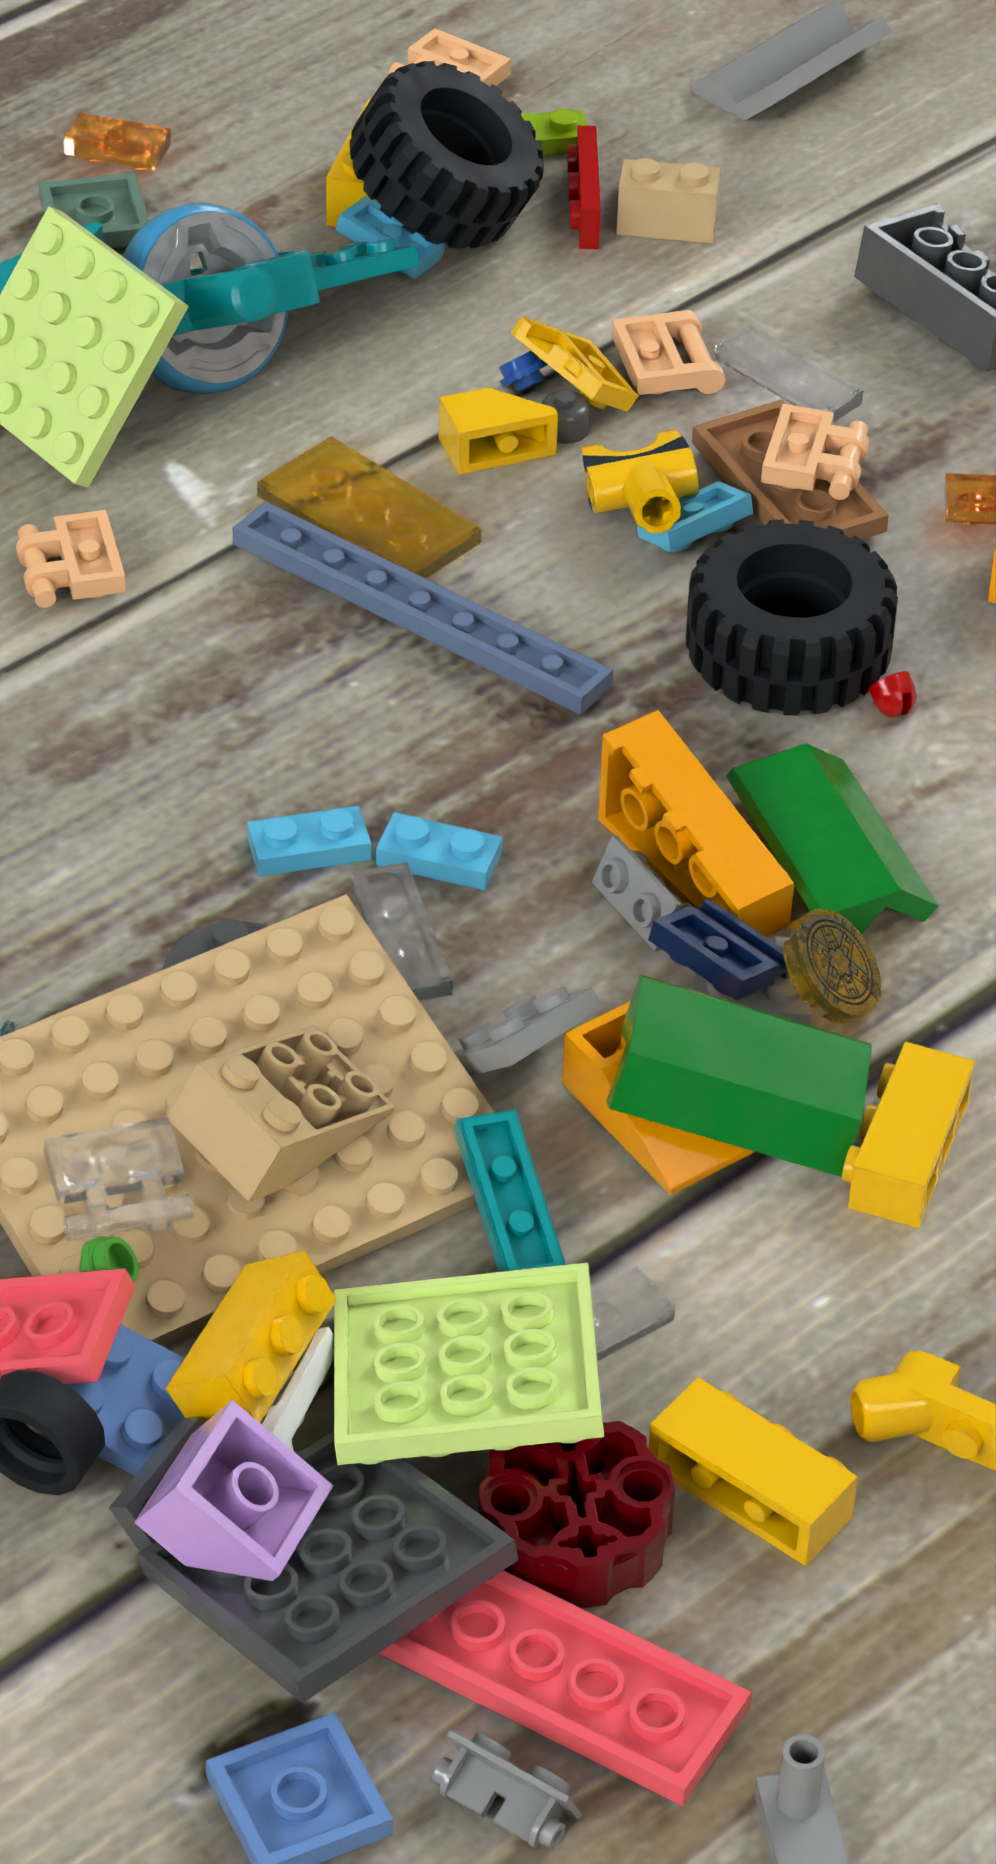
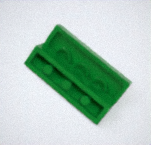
M805 743L733 767L726 775L783 869L794 882L795 888L814 918L830 917L838 921L843 918V926H845L847 921L845 928L849 930V926H853L852 934L854 935V930L856 929L855 934L860 937L886 907L923 922L939 907L843 759ZM820 922V923H818L819 925H831V926H835V927L841 929L842 931H844L849 937H852V938H853V936H852L850 933H848L844 928H842L841 926H839V925H837V924H835V923H832V922ZM831 927L832 930L840 933V930Z
M640 974L621 1028L626 1046L606 1101L609 1109L842 1177L846 1156L851 1145L854 1144L862 1122L872 1045L865 1041Z

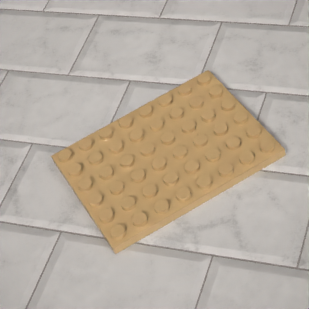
M347 894L1 1036L0 1224L32 1276L80 1272L79 1265L82 1247L86 1241L94 1237H120L125 1240L135 1253L139 1272L138 1278L134 1283L136 1287L121 1324L161 1346H166L205 1328L245 1264L305 1250L319 1273L323 1275L477 1205L453 1129L456 1120L459 1118L495 1112ZM314 1025L319 1031L327 1034L335 1041L338 1050L360 1072L368 1075L376 1082L379 1091L396 1108L391 1115L289 1187L248 1202L166 1118V1115L198 1062Z

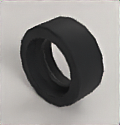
M16 1370L3 1375L0 1379V1473L16 1484L40 1494L59 1496L74 1491L105 1446L104 1428L96 1412L77 1392L50 1376L24 1370ZM26 1424L44 1434L50 1441L45 1440L32 1431Z

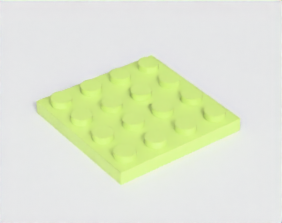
M50 206L47 207L0 294V425L74 484L89 488L189 306L64 212Z
M588 1263L334 1290V1296L337 1299L334 1303V1445L338 1465L355 1463L377 1464L393 1459L421 1456L443 1457L459 1452L487 1449L510 1450L517 1446L553 1442L576 1443L584 1439L604 1437Z

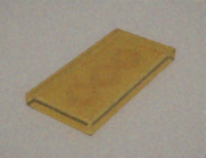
M332 436L257 481V496L264 501L425 579L481 543L482 528Z

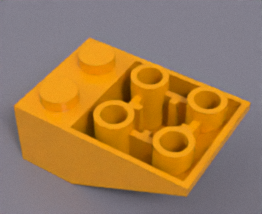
M629 1001L565 1032L562 1084L638 1163L672 1195L755 1151L609 1109L606 1101L626 1046L621 1028L631 1002Z

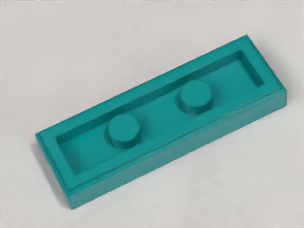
M516 1109L457 1119L453 1130L498 1272L566 1265Z

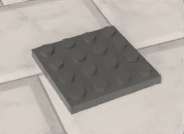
M334 1430L297 1453L299 1457L334 1486L281 1574L273 1581L185 1566L158 1542L153 1543L138 1553L142 1572L145 1576L302 1703L518 1561L516 1544L512 1537L403 1458L385 1460L377 1464L355 1463L338 1465L334 1445Z

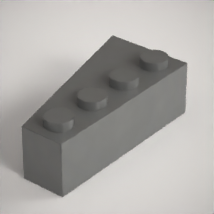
M937 203L864 225L854 277L872 289L874 294L886 299L903 311L909 319L918 322L938 336L941 342L952 346L966 356L976 367L987 372L996 370V273H992L988 269L990 259L981 250L971 251L965 244V232L957 224L948 226L943 221L945 211Z

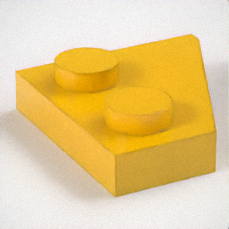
M524 316L520 317L511 331L516 339L580 390L579 393L594 407L604 410L608 405L628 412L639 395L591 340Z

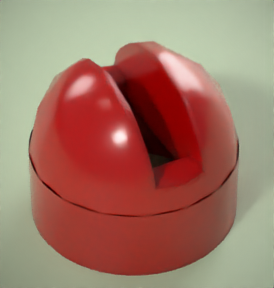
M908 671L884 677L868 689L878 710L890 718L910 713L917 699L915 685Z

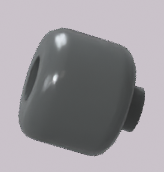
M561 390L548 394L542 400L541 404L554 407L558 413L557 443H575L583 440L588 435L591 408L584 396L574 391Z

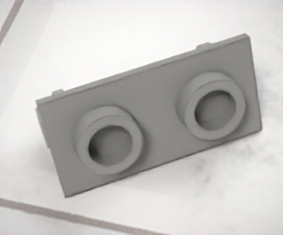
M617 835L612 836L591 882L654 951H659L660 948L648 940L653 921L688 907L691 904L683 902L673 890H667L665 887L666 883L648 865L647 857L641 851H632Z
M450 1730L447 1737L457 1748L458 1753L454 1760L447 1757L441 1759L433 1772L432 1782L440 1786V1794L483 1818L498 1795L505 1799L493 1820L495 1825L527 1842L535 1849L540 1848L542 1845L550 1849L555 1848L565 1830V1824L559 1821L562 1813L564 1812L578 1821L582 1816L571 1798L567 1796L571 1786L557 1775L540 1766L535 1765L532 1772L528 1774L510 1764L508 1761L512 1753L486 1735L476 1732L470 1741Z

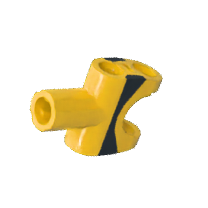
M675 429L658 432L656 440L652 444L636 450L613 451L598 444L582 447L588 501L594 514L629 508L638 526L645 528L649 533H663L670 530L674 522L680 518L681 505L678 498L699 493L698 475L693 453L685 438Z

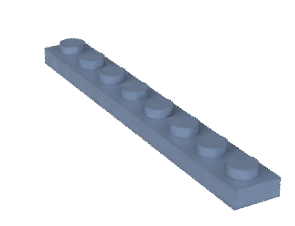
M265 501L232 527L234 545L579 715H582L613 685V669Z

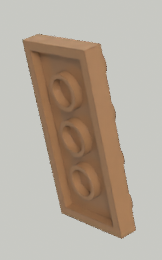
M783 399L693 426L692 444L729 486L751 494L753 513L764 525H767L769 520L784 519V523L799 524V520L814 521V526L826 529L830 525L842 529L845 536L850 539L856 536L861 540L887 532L889 515L859 482L853 490H850L849 496L843 500L831 497L828 480L816 479L813 491L787 489L779 485L761 483L762 465L782 405L786 404Z

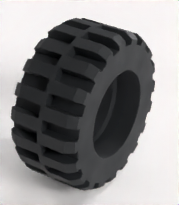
M422 61L399 67L395 72L389 73L354 124L351 131L350 156L353 160V170L357 179L364 182L363 190L371 200H377L381 205L380 210L390 219L392 217L396 218L403 224L402 228L412 234L418 232L424 235L425 240L437 245L445 242L448 243L449 248L462 249L468 246L470 248L481 247L498 241L514 223L539 188L540 181L543 178L544 161L541 143L535 140L536 131L531 122L525 121L522 118V110L513 101L508 102L502 96L503 92L493 84L488 86L480 81V76L470 71L466 73L458 71L455 65L443 63L436 66L434 61Z
M784 519L769 520L765 526L757 527L755 523L742 526L736 535L728 532L714 542L713 547H708L698 558L696 567L691 572L686 623V647L689 649V658L695 669L702 673V678L715 691L721 688L727 699L739 705L742 701L750 703L753 710L768 713L769 709L784 711L783 715L799 716L800 711L812 710L813 714L828 712L832 705L835 704L842 708L858 699L859 693L865 695L869 687L879 681L880 677L888 669L893 648L898 603L897 584L893 574L888 569V565L876 551L870 553L867 543L854 536L851 539L846 537L842 529L830 525L826 529L814 526V521L799 520V524L784 523ZM779 615L798 616V617H803V618H792V617H784V616H779Z

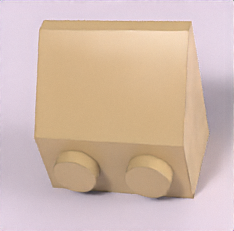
M649 158L637 160L623 159L619 182L616 235L713 244L721 191V168L706 166L697 162L677 164L657 162Z

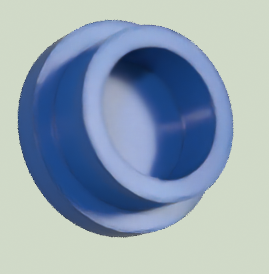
M529 351L499 367L504 379L500 380L503 388L513 384L516 392H519L544 379L540 369L548 364L542 359L540 360L534 352Z

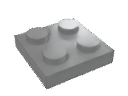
M562 986L538 999L535 995H531L506 1008L503 1012L507 1019L494 1026L490 1022L485 1023L458 1038L462 1048L454 1053L470 1076L512 1066L603 1008L592 987L568 994L565 986Z

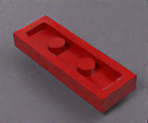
M577 125L576 145H567L568 201H570L569 229L579 231V249H599L601 203L596 126Z

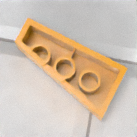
M656 710L603 734L598 820L613 835H617L629 849L641 851L647 857L648 865L683 902H687L698 909L701 907L702 900L709 898L765 937L789 926L794 896V882L660 711Z

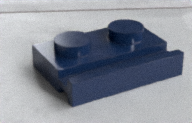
M709 898L702 900L701 907L698 909L690 905L654 920L648 938L650 942L668 953L674 962L687 966L713 984V987L718 992L735 1000L773 985L777 976L783 979L789 978L796 959L795 956Z

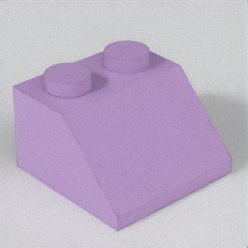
M231 1400L190 1435L134 1523L185 1566L273 1581L281 1574L334 1485L235 1401Z

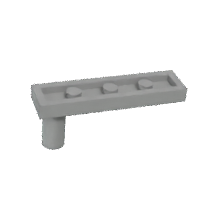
M798 1734L786 1740L782 1749L780 1774L756 1777L754 1794L771 1864H849L824 1768L825 1748L817 1738L811 1735Z

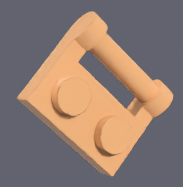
M684 310L612 319V338L638 395H658L668 391L697 388L703 394H713L724 386L726 381L725 374L721 366L713 361L701 336L703 331L702 324L695 312ZM672 337L678 342L683 343L691 363L683 364Z

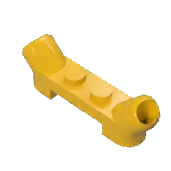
M909 1351L902 1355L892 1374L859 1380L855 1385L850 1397L851 1416L858 1435L867 1442H877L912 1434L948 1450L959 1458L969 1459L996 1471V1404L958 1388L960 1366L930 1353Z

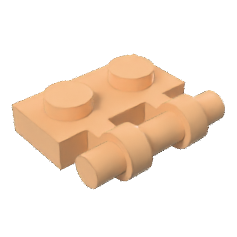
M436 28L408 48V64L434 61L436 66L443 63L455 65L458 71L463 73L470 71L480 76V81L488 86H491V84L497 86L511 75V58ZM395 62L391 66L389 73H393L397 68L405 65Z
M783 404L762 465L761 483L779 485L787 489L813 491L816 479L828 480L831 497L837 500L846 499L849 496L850 490H853L858 484L861 475L859 462L866 458L870 446L867 436L868 426L862 421H853L848 427L833 425L834 412ZM825 451L837 452L838 455L827 454Z
M106 510L54 516V530L38 532L37 527L31 524L23 525L19 528L17 533L19 540L16 543L19 562L27 569L23 577L27 593L34 597L35 603L39 607L47 608L52 606L56 602L55 591L61 587L69 586L73 600L100 598L105 595L126 593L125 573ZM61 556L62 559L59 561L47 562L48 559L52 557Z

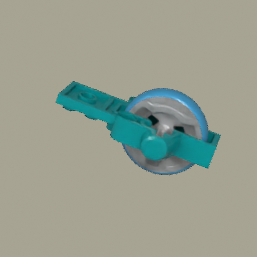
M189 203L167 209L149 220L132 238L122 257L189 306L151 375L177 390L197 394H210L227 391L246 383L268 364L282 340L289 310L319 303V290L420 266L416 246L396 248L395 239H389L369 244L368 242H359L338 247L339 251L328 254L327 251L311 254L308 249L277 252L261 228L243 214L222 205ZM198 253L203 267L190 269V254Z

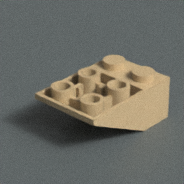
M312 1025L198 1062L167 1113L166 1118L249 1202L289 1187L391 1115L396 1107L379 1091L378 1085L371 1077L360 1072L338 1050L335 1041L330 1036Z

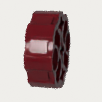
M621 1421L603 1422L604 1437L584 1439L576 1443L553 1442L517 1446L510 1450L491 1449L489 1452V1469L485 1479L479 1484L478 1513L515 1540L518 1561L504 1569V1571L579 1608L607 1605L614 1595L624 1590L643 1588L661 1569L664 1546L667 1537L672 1534L675 1484L670 1466L654 1456L648 1448L645 1435Z

